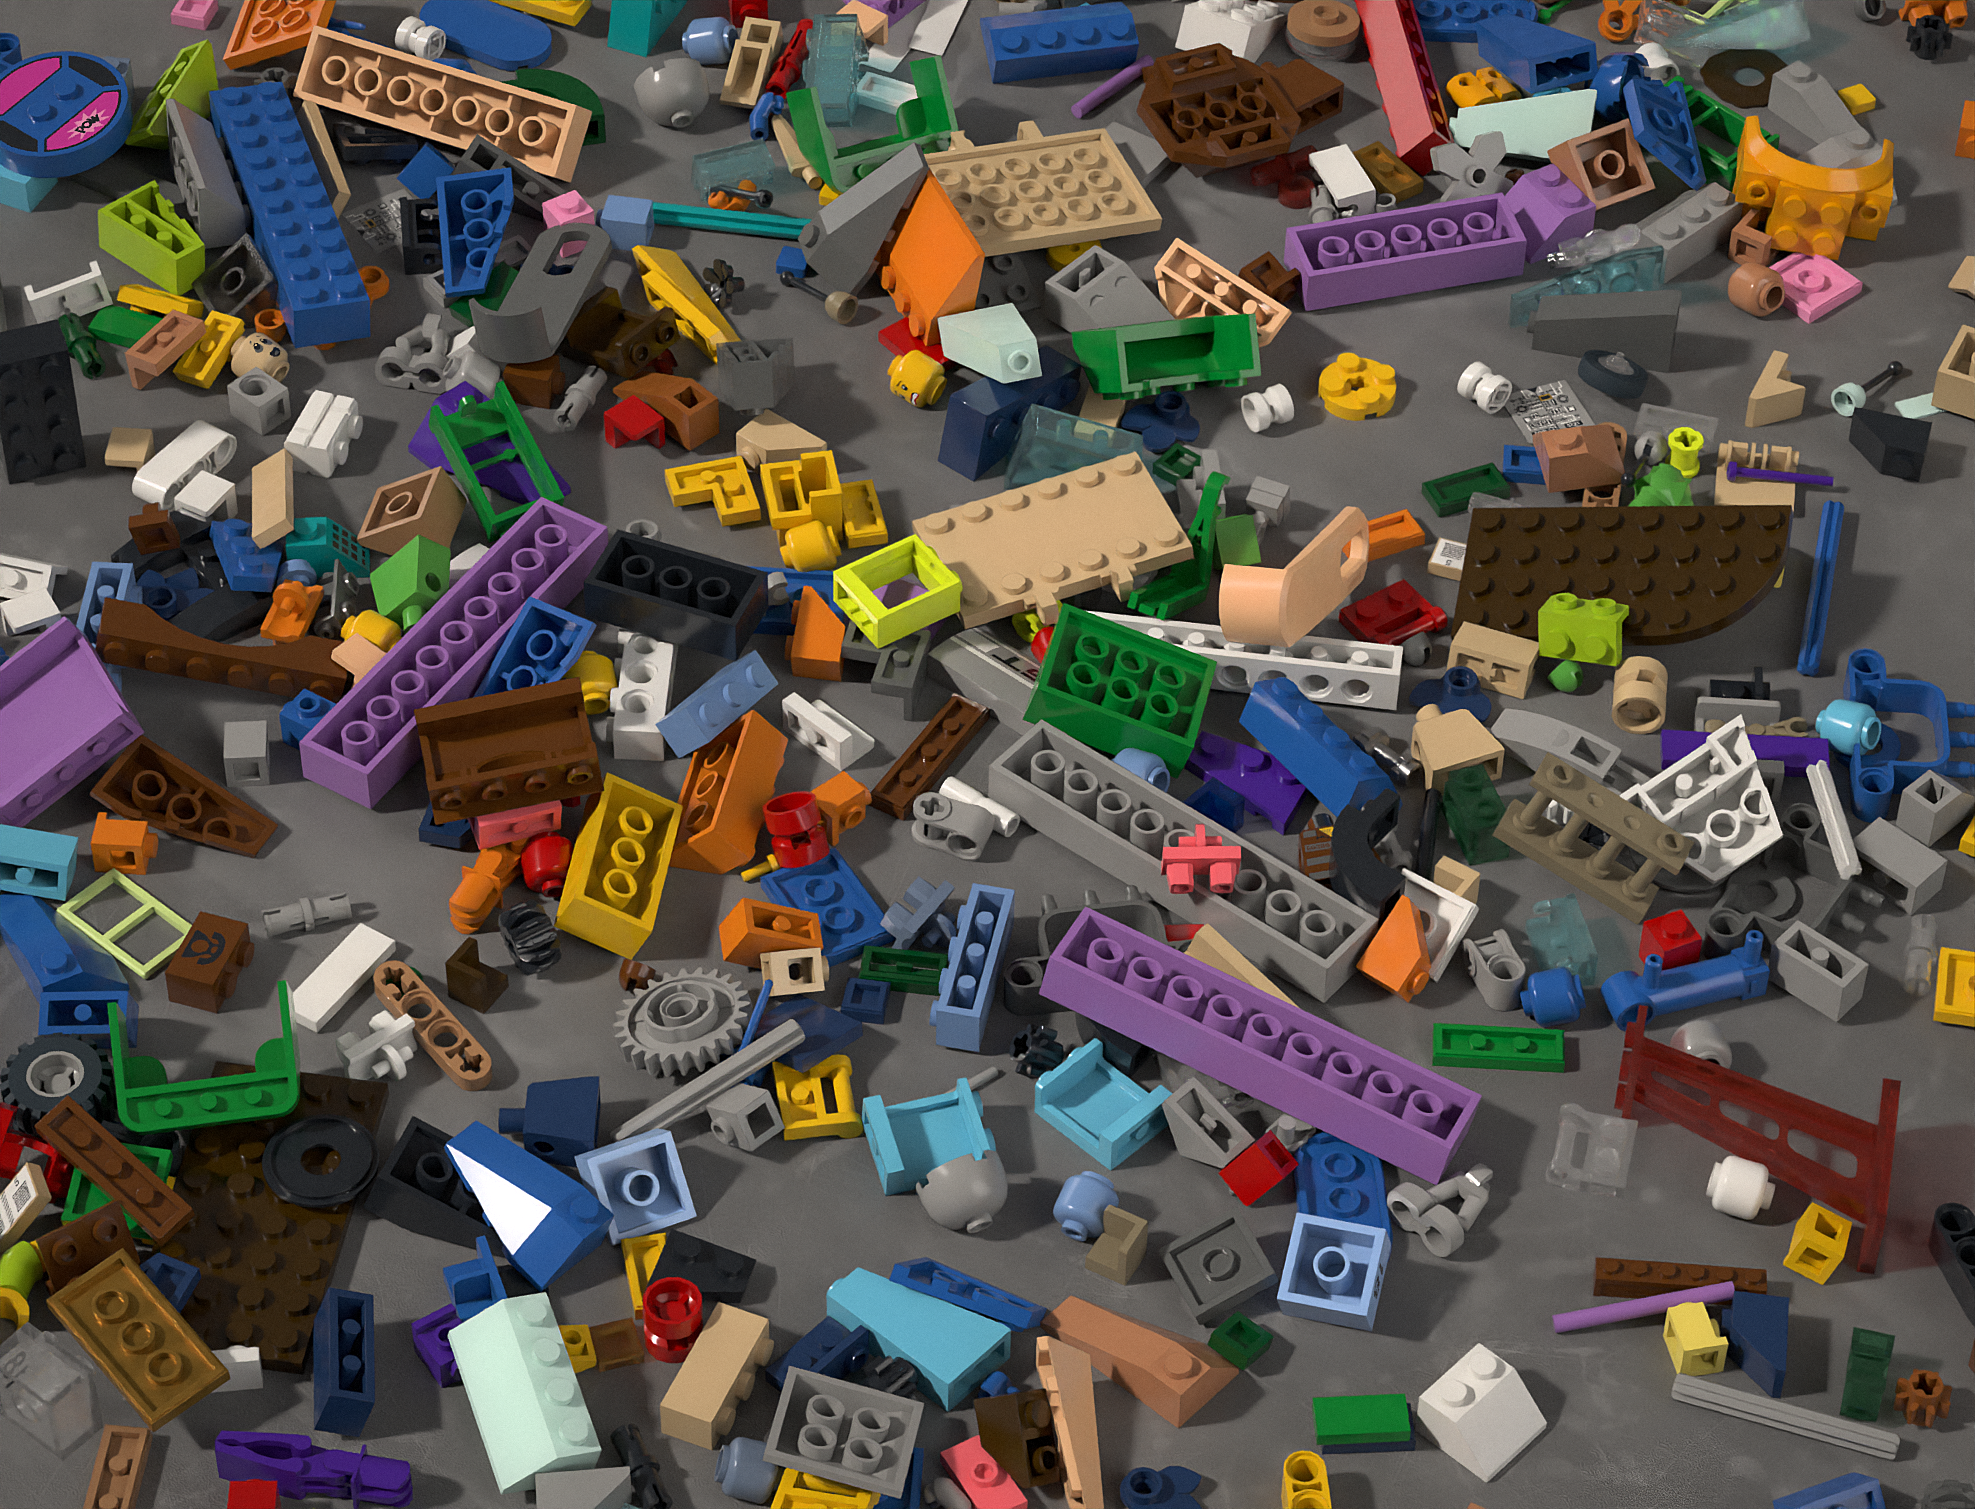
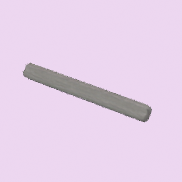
M793 1019L786 1021L611 1131L610 1138L612 1142L616 1143L657 1128L666 1129L804 1042L805 1035L800 1025Z
M1684 1373L1677 1374L1673 1384L1672 1398L1681 1402L1888 1460H1894L1897 1455L1900 1435L1891 1431Z

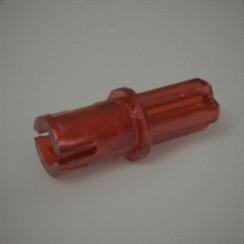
M1307 145L1288 154H1278L1275 156V159L1257 165L1250 170L1252 183L1255 186L1264 187L1279 180H1293L1296 174L1314 168L1309 164V154L1318 151L1313 145Z

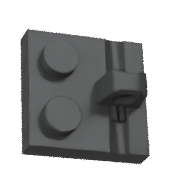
M1237 1206L1158 1249L1199 1326L1253 1297L1259 1291L1280 1282Z

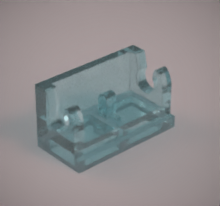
M762 138L693 155L691 183L694 190L700 188V200L703 201L709 198L710 188L762 175H764L763 184H771L773 182L775 163Z
M1566 894V897L1543 900L1534 904L1532 907L1535 914L1551 912L1546 917L1526 920L1525 925L1540 970L1545 971L1566 967L1572 975L1579 974L1582 986L1594 985L1598 954L1575 894Z

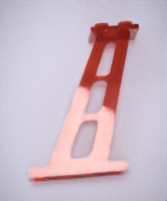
M1639 1005L1636 1023L1627 1021L1624 1048H1630L1632 1051L1623 1050L1618 1081L1627 1082V1084L1618 1083L1614 1109L1623 1110L1620 1128L1629 1130L1633 1100L1736 1156L1763 1164L1767 1167L1768 1173L1860 1222L1861 1231L1856 1272L1874 1275L1887 1218L1901 1081L1883 1078L1873 1124L1644 1037L1648 1006ZM1654 1071L1707 1092L1710 1095V1105H1702L1655 1081L1651 1073ZM1726 1100L1773 1119L1779 1126L1778 1138L1775 1140L1770 1139L1724 1116L1719 1110V1102ZM1792 1129H1797L1850 1151L1857 1159L1856 1176L1853 1178L1845 1177L1797 1153L1788 1144V1132Z

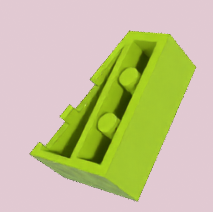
M155 180L98 210L99 247L172 294L180 296L205 282V244L187 221L177 216L174 212V204L170 199L165 200L159 192V185Z

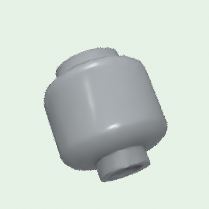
M471 350L466 351L459 358L455 355L452 356L443 370V376L447 378L445 384L446 392L467 381L489 399H493L496 383L503 381L500 377V368L496 363Z
M1704 1020L1688 1022L1678 1028L1671 1038L1669 1045L1671 1058L1678 1073L1685 1081L1693 1085L1711 1084L1724 1077L1730 1069L1732 1062L1731 1049L1723 1032L1717 1025Z

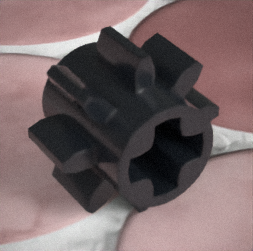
M1925 15L1920 19L1917 18L1915 26H1908L1906 41L1910 43L1909 51L1914 52L1918 58L1923 60H1934L1942 57L1944 49L1951 48L1953 34L1948 32L1949 24H1945L1942 18L1935 15Z
M1028 1024L1027 1030H1021L1016 1033L1009 1048L1010 1058L1019 1063L1015 1072L1029 1078H1040L1046 1071H1053L1062 1063L1064 1057L1063 1045L1054 1041L1058 1031L1043 1025L1038 1027Z
M890 1355L883 1359L878 1356L863 1369L868 1377L863 1380L862 1386L917 1400L912 1392L917 1388L916 1385L919 1383V1379L914 1368L901 1357L892 1359Z

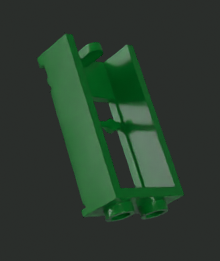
M1679 75L1664 84V86L1668 87L1674 81L1683 83L1693 128L1699 124L1737 148L1739 147L1746 118L1701 91L1694 90V87L1684 84L1685 79ZM1760 127L1764 139L1778 150L1780 135L1774 134L1772 136L1770 135L1771 133ZM1697 140L1706 177L1705 184L1708 185L1716 182L1732 193L1737 171V152L1726 158Z
M504 381L496 383L493 399L477 404L473 395H467L459 401L458 412L444 416L439 405L431 407L429 428L432 434H435L487 534L489 543L500 539L537 500L496 515L474 474L475 471L504 460L512 462L515 456L519 455L540 497L563 506L564 495ZM508 434L515 449H506L503 454L470 466L462 450Z

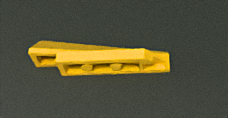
M637 245L632 248L648 302L657 311L664 306L672 308L678 330L717 365L716 343L741 341L677 253L667 249Z

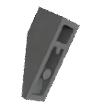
M477 134L452 175L511 167L514 204L511 212L543 222L542 203L568 192Z

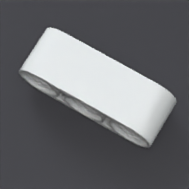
M197 420L137 472L132 483L133 494L148 503L159 502L162 510L168 509L169 512L175 510L174 498L201 470L215 475L231 461L237 448L236 437L204 420Z

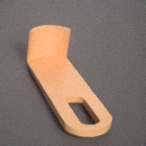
M1346 506L1284 569L1225 564L1219 592V618L1225 639L1229 642L1291 647L1342 603L1363 581L1367 568L1369 528L1362 510L1358 507ZM1351 540L1350 557L1340 567L1342 548Z

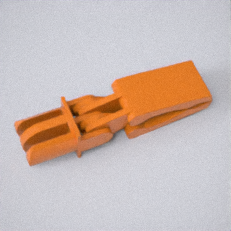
M531 837L481 849L473 869L462 866V882L449 899V909L452 915L450 917L451 922L461 934H471L477 931L494 907L503 909L502 892L520 874H523L520 860L521 850Z

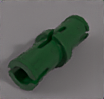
M69 313L73 324L70 323L67 315L63 314L59 317L58 322L69 350V356L77 361L83 376L93 379V375L89 368H92L96 378L100 377L106 370V364L96 349L94 336L85 330L80 317L76 313Z

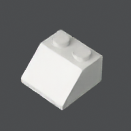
M1478 1343L1419 1396L1415 1431L1487 1483L1546 1429L1547 1422L1515 1368Z

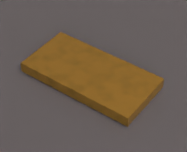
M123 1248L46 1300L51 1312L153 1432L231 1379L227 1368Z

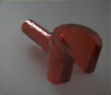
M667 348L646 366H654L657 373L673 375L672 367H677L678 363L671 350Z

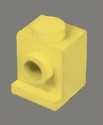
M1686 1302L1675 1307H1668L1663 1337L1677 1374L1684 1373L1691 1376H1700L1723 1372L1728 1341L1726 1336L1720 1337L1717 1321L1709 1319L1704 1303Z

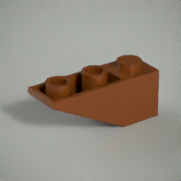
M642 370L613 388V393L622 400L634 394L664 417L665 432L689 451L720 433L718 398L691 378Z

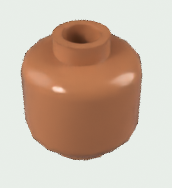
M1745 263L1736 269L1729 279V300L1736 308L1758 317L1767 316L1778 309L1783 303L1785 297L1783 278L1777 271L1759 263Z

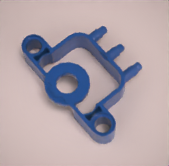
M1867 648L1853 651L1849 655L1843 686L1844 699L1867 704L1875 712L1915 713L1927 717L1934 727L1935 747H1937L1938 751L1937 760L1934 762L1898 761L1901 748L1898 735L1890 727L1881 723V734L1878 743L1881 745L1882 750L1879 753L1860 756V743L1854 745L1852 756L1833 752L1834 757L1843 766L1848 768L1851 810L1856 818L1868 823H1873L1878 817L1885 819L1888 816L1892 794H1902L1906 787L1928 770L1951 778L1975 777V764L1964 761H1948L1950 748L1975 747V734L1949 731L1948 718L1963 719L1964 717H1975V705L1946 701L1944 692L1930 682L1887 679L1885 660L1879 652Z

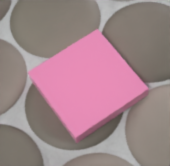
M1795 252L1769 267L1777 271L1783 278L1785 297L1781 305L1808 324L1859 294L1862 290L1863 282L1822 255L1815 254V256Z

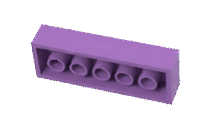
M1503 192L1289 227L1286 228L1284 264L1288 272L1297 268L1301 273L1296 288L1305 310L1310 311L1523 275L1527 240Z

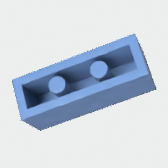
M754 650L721 669L655 725L677 757L681 758L709 743L779 683L757 651Z

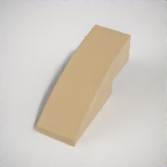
M745 17L740 39L735 41L720 97V104L750 109L755 108L759 99L766 91L765 86L773 74L772 67L779 56L784 38L781 22Z

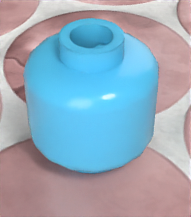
M1837 699L1830 703L1826 710H1822L1816 720V732L1820 734V738L1828 739L1829 751L1852 756L1854 745L1860 743V756H1862L1877 745L1881 734V721L1876 717L1874 709L1869 705Z

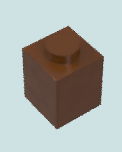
M553 354L551 357L533 362L507 363L503 372V380L516 404L550 410L556 395H561L564 390L565 373L560 372L559 355Z

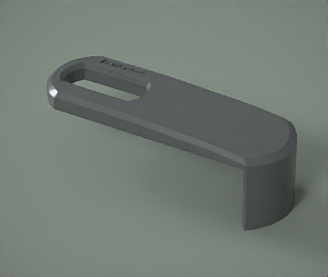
M568 223L563 226L558 225L549 228L539 234L498 311L481 306L474 298L468 300L480 351L491 359L505 363H527L551 357L564 339L612 251L611 240L607 232L598 226L587 223ZM571 241L587 242L571 273L556 276L548 274L564 243Z

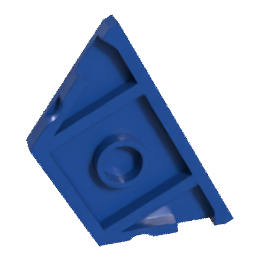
M1632 78L1623 87L1634 139L1692 189L1697 191L1706 182V177L1683 83L1674 81L1666 87L1661 80L1652 79L1651 81H1646L1644 79Z

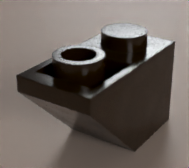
M1046 1388L974 1399L981 1447L1023 1489L1061 1481Z

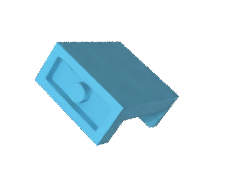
M1094 1038L1084 1047L1074 1049L1067 1060L1053 1071H1046L1040 1076L1035 1085L1034 1112L1111 1171L1169 1125L1162 1103L1173 1093L1162 1085H1159L1150 1093L1146 1092L1104 1060L1103 1043Z
M966 1077L957 1079L956 1090L953 1092L884 1107L881 1095L863 1098L862 1124L885 1196L914 1190L918 1182L925 1187L929 1184L926 1174L953 1159L972 1153L975 1161L987 1159L984 1150L996 1151L992 1131L990 1128L984 1129L980 1117H983L980 1095L978 1091L971 1092Z

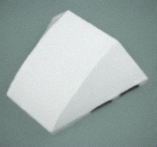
M1741 714L1709 735L1705 744L1642 786L1637 783L1619 795L1695 842L1684 864L1713 884L1783 838L1767 787L1764 786L1757 766L1754 750L1751 749Z

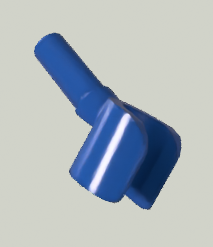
M995 1371L990 1373L981 1383L980 1387L982 1389L978 1393V1398L1019 1392L1021 1390L1013 1387L1010 1379L1003 1372Z

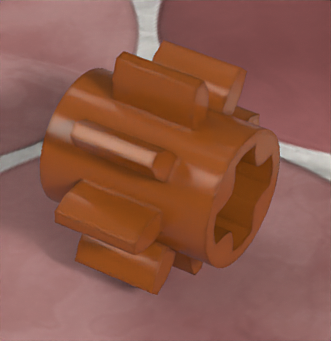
M1916 1368L1913 1370L1909 1380L1898 1378L1893 1408L1895 1411H1902L1907 1424L1927 1425L1928 1428H1932L1937 1416L1944 1419L1948 1417L1951 1406L1949 1400L1952 1386L1944 1385L1938 1372L1919 1371Z

